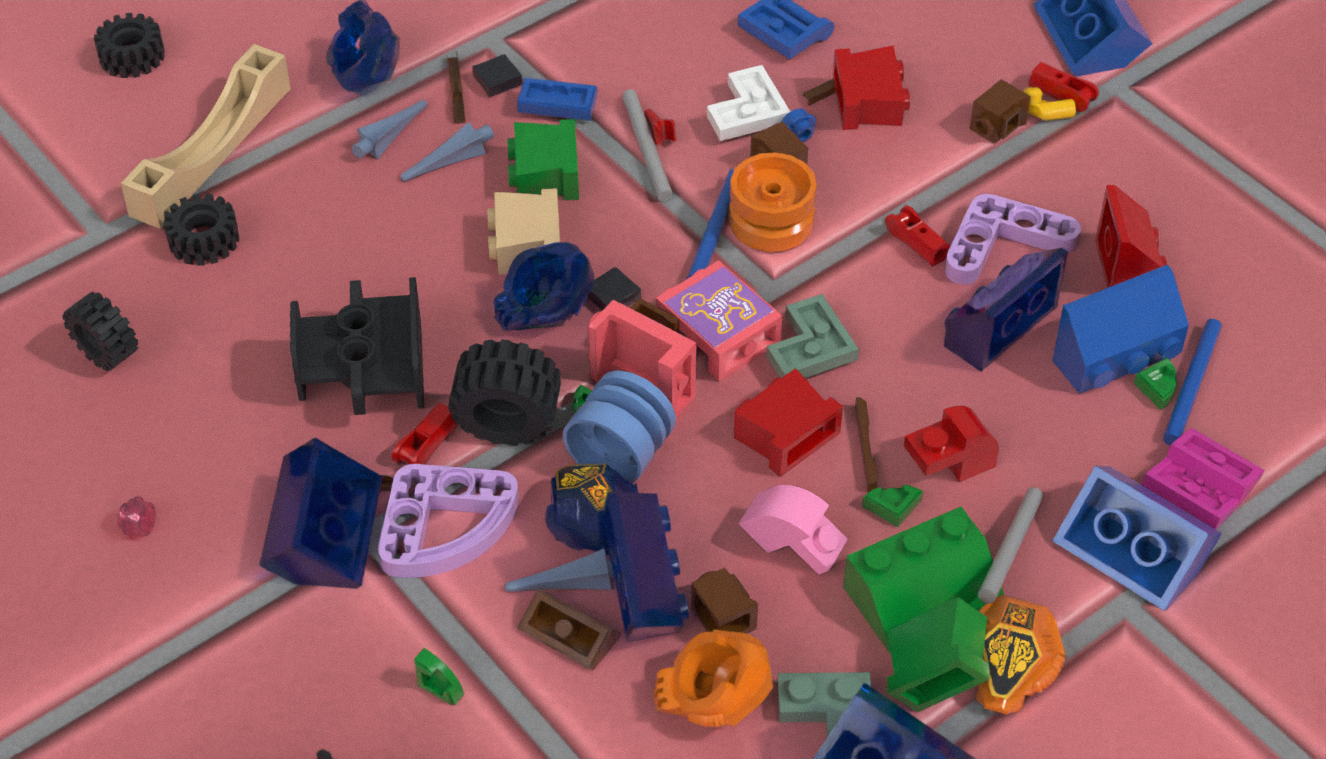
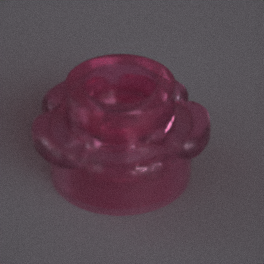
M135 496L134 499H130L127 503L121 505L117 516L119 528L123 530V533L129 539H134L135 536H148L155 523V507L153 503L145 502L142 497Z

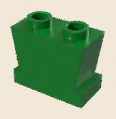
M575 119L560 120V125L514 122L515 138H507L508 161L516 160V164H508L509 187H517V193L542 195L541 189H557V196L564 195V201L579 200Z
M956 597L888 630L887 635L894 674L887 677V694L914 711L920 712L990 680L989 663L983 660L987 616Z

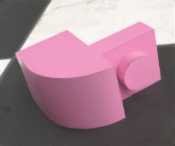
M776 485L757 493L738 523L767 553L789 545L818 574L831 569L848 540L824 516L825 511L829 507L824 500L810 491L792 485Z

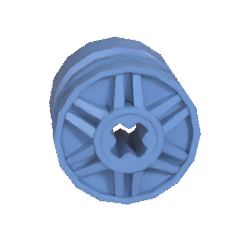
M620 370L607 372L587 396L586 403L582 404L564 427L563 441L568 453L577 464H606L605 472L602 476L606 477L608 483L621 486L633 484L645 471L654 458V453L663 445L665 438L674 429L676 414L671 402L664 393L647 379L632 372Z

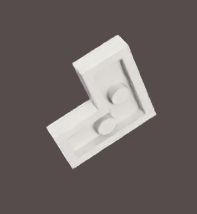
M763 65L728 73V86L736 99L707 106V118L720 141L769 128L780 123L790 112Z

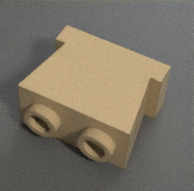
M541 189L542 195L494 192L495 208H487L488 230L496 231V236H488L489 259H497L498 276L545 267L546 273L562 272L557 189Z

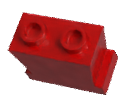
M894 45L852 54L850 53V48L835 49L832 76L843 130L858 129V124L902 126L904 111L910 109V93L908 88L902 87L904 65L902 60L896 59Z
M795 368L782 378L774 379L767 389L752 399H746L738 406L734 413V439L769 459V468L781 477L841 433L843 406L832 397L824 400Z

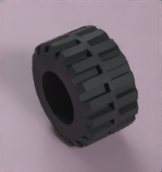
M501 339V342L486 340L483 345L476 343L470 346L469 351H463L460 355L448 404L449 412L452 413V419L455 423L461 424L460 428L466 433H472L475 438L482 441H491L492 444L500 445L501 443L508 444L509 446H518V443L530 444L534 443V439H542L546 436L547 431H551L553 427L561 387V373L559 369L555 368L556 363L551 358L544 357V352L541 350L529 348L528 344L522 342L517 344L512 343L511 340Z

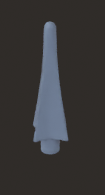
M421 100L392 116L357 129L360 141L352 146L353 154L358 158H363L370 153L378 160L400 132L426 108L427 102Z
M468 122L435 151L403 172L400 176L401 180L408 181L438 168L486 154L483 143L494 138L491 127L486 124L475 130L470 122Z
M601 549L559 567L507 582L505 590L508 592L538 590V588L541 590H612L610 578L627 575L624 557L606 560L605 549Z

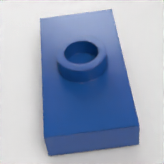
M524 78L517 101V111L520 113L591 121L598 96L597 86Z

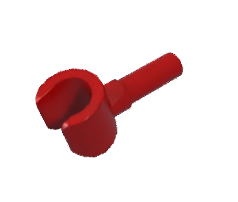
M646 109L644 115L652 123L654 144L661 145L664 140L676 142L674 120L661 119L652 109Z

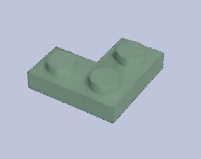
M823 294L787 305L785 317L797 336L768 345L766 350L768 361L781 378L795 368L804 378L856 361L858 360L859 353L858 347Z
M870 672L778 673L779 722H825L828 759L876 758Z

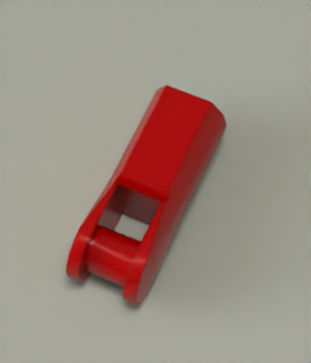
M1040 62L1030 75V87H1037L1042 93L1059 101L1073 99L1077 112L1086 111L1089 107V102H1093L1099 96V90L1092 82L1071 76L1043 62Z
M906 205L901 208L899 214H889L885 217V225L888 231L911 247L932 267L947 258L950 245L934 232L911 206Z
M439 402L413 431L401 439L392 452V461L398 464L405 462L408 465H426L435 450L458 426V423H455L452 419V413L449 412L448 406Z

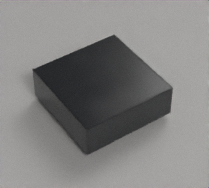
M505 54L472 66L474 78L489 97L522 85L521 73Z
M614 267L586 284L585 295L603 311L612 300L627 307L641 298V288L618 268Z

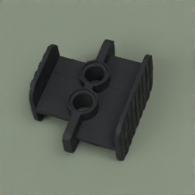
M409 277L410 295L363 298L360 280L350 281V305L343 307L337 315L301 318L298 301L290 302V352L294 383L296 384L299 401H305L306 384L342 382L351 389L354 415L366 414L365 396L416 392L417 407L424 408L422 328L416 277Z

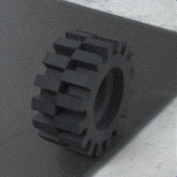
M126 13V18L121 19L118 14L113 16V22L107 19L103 22L104 27L98 26L96 29L97 34H94V41L100 65H102V69L105 72L109 70L112 76H116L120 72L121 78H127L128 73H133L134 78L140 77V71L148 74L152 72L151 66L158 68L160 60H164L165 50L160 27L157 22L154 23V19L150 16L145 19L144 14L138 13L136 18H133L132 13Z
M206 193L205 199H200L199 194H193L192 201H188L184 197L180 199L181 206L174 203L170 206L171 213L166 212L164 216V228L171 253L174 252L175 258L178 260L183 258L186 264L191 265L194 259L197 262V266H203L206 259H210L211 264L217 263V256L220 255L223 259L229 256L228 249L234 251L237 247L236 242H239L235 211L230 202L225 203V199L221 196H218L215 201L213 194ZM198 227H213L204 232H191Z
M93 291L65 310L62 319L65 320V328L71 331L68 333L71 340H76L78 343L76 347L86 353L85 357L89 361L93 359L94 364L98 368L102 367L105 371H111L138 350V339L133 337L136 333L134 329L128 327L130 323L126 317L123 318L119 314L121 310L117 306L113 307L110 299L107 297L103 299L101 293H94Z

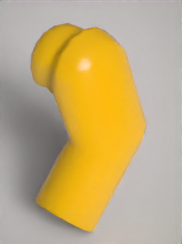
M1037 87L1025 88L1023 92L1031 96L1029 114L1044 121L1075 117L1076 107L1073 99L1048 102L1041 99L1042 91Z

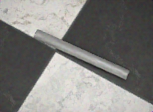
M626 90L622 94V99L658 200L667 202L673 197V193L639 99L634 90Z
M1031 487L1026 491L978 592V598L982 602L990 604L995 601L1042 501L1043 493L1040 489Z

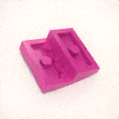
M1190 428L1171 444L1167 456L1145 474L1141 485L1217 530L1248 496L1261 479L1265 470L1195 429Z

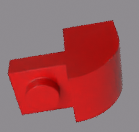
M953 406L943 409L942 421L907 434L904 439V448L925 476L948 467L957 480L961 482L996 467L999 451L998 442L976 413L967 406Z

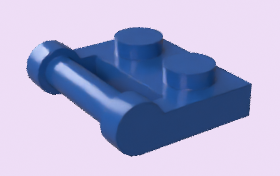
M759 0L738 14L739 27L788 59H792L818 40H827L834 31V23L825 17H817L792 0Z

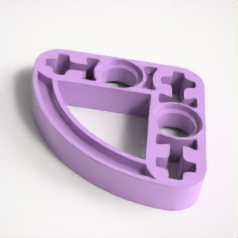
M409 464L400 468L393 479L378 546L382 570L389 576L398 578L426 577L454 570L484 554L502 537L516 513L519 502L516 478L509 472L500 470ZM413 482H419L415 488V499L409 498L408 488H411ZM453 483H461L468 487L460 495H451L445 492V489ZM476 486L481 487L479 488L480 495H476ZM497 489H504L501 496H494ZM431 509L487 514L476 527L463 536L440 546L422 549ZM410 513L418 517V520L410 526H400L395 523L396 518L403 514ZM398 541L404 542L405 553H402L400 559L392 558L397 555Z

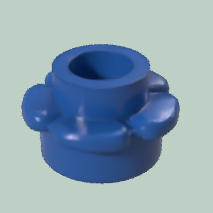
M795 109L782 119L802 142L809 140L814 134L816 118L814 115L808 114L805 109Z

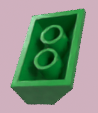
M962 506L847 555L843 587L890 653L888 630L946 601L958 597L980 611L987 603L982 602L978 598V592L993 560L984 535ZM1002 587L1000 588L997 597L1004 595Z

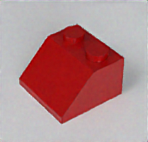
M1106 185L1095 242L1106 286L1109 288L1165 266L1167 261L1164 255L1159 254V232L1157 227H1152L1148 211L1116 185Z

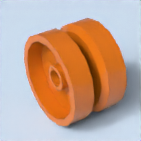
M776 152L757 154L742 161L734 169L730 179L731 202L729 205V221L731 231L737 239L753 249L766 252L787 251L801 245L811 235L814 226V203L817 192L814 172L805 162L796 157Z

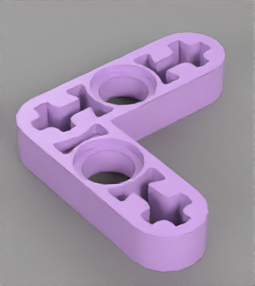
M993 194L978 195L972 200L947 253L945 274L947 278L956 284L966 285L977 281L998 236L1055 253H1070L1078 247L1081 226L1076 219L1064 214ZM1028 220L1034 226L1029 228L1020 227L1015 221ZM973 234L980 235L985 241L973 243L968 241L966 237ZM964 256L970 257V262L965 267L961 266Z

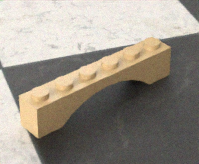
M256 44L250 47L233 65L217 103L198 130L172 152L157 158L143 159L121 182L129 217L159 229L164 226L166 212L171 213L170 206L174 203L181 206L180 199L184 197L189 199L291 89L285 55Z

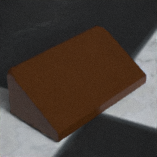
M539 588L517 627L519 630L590 670L596 668L621 635V632Z

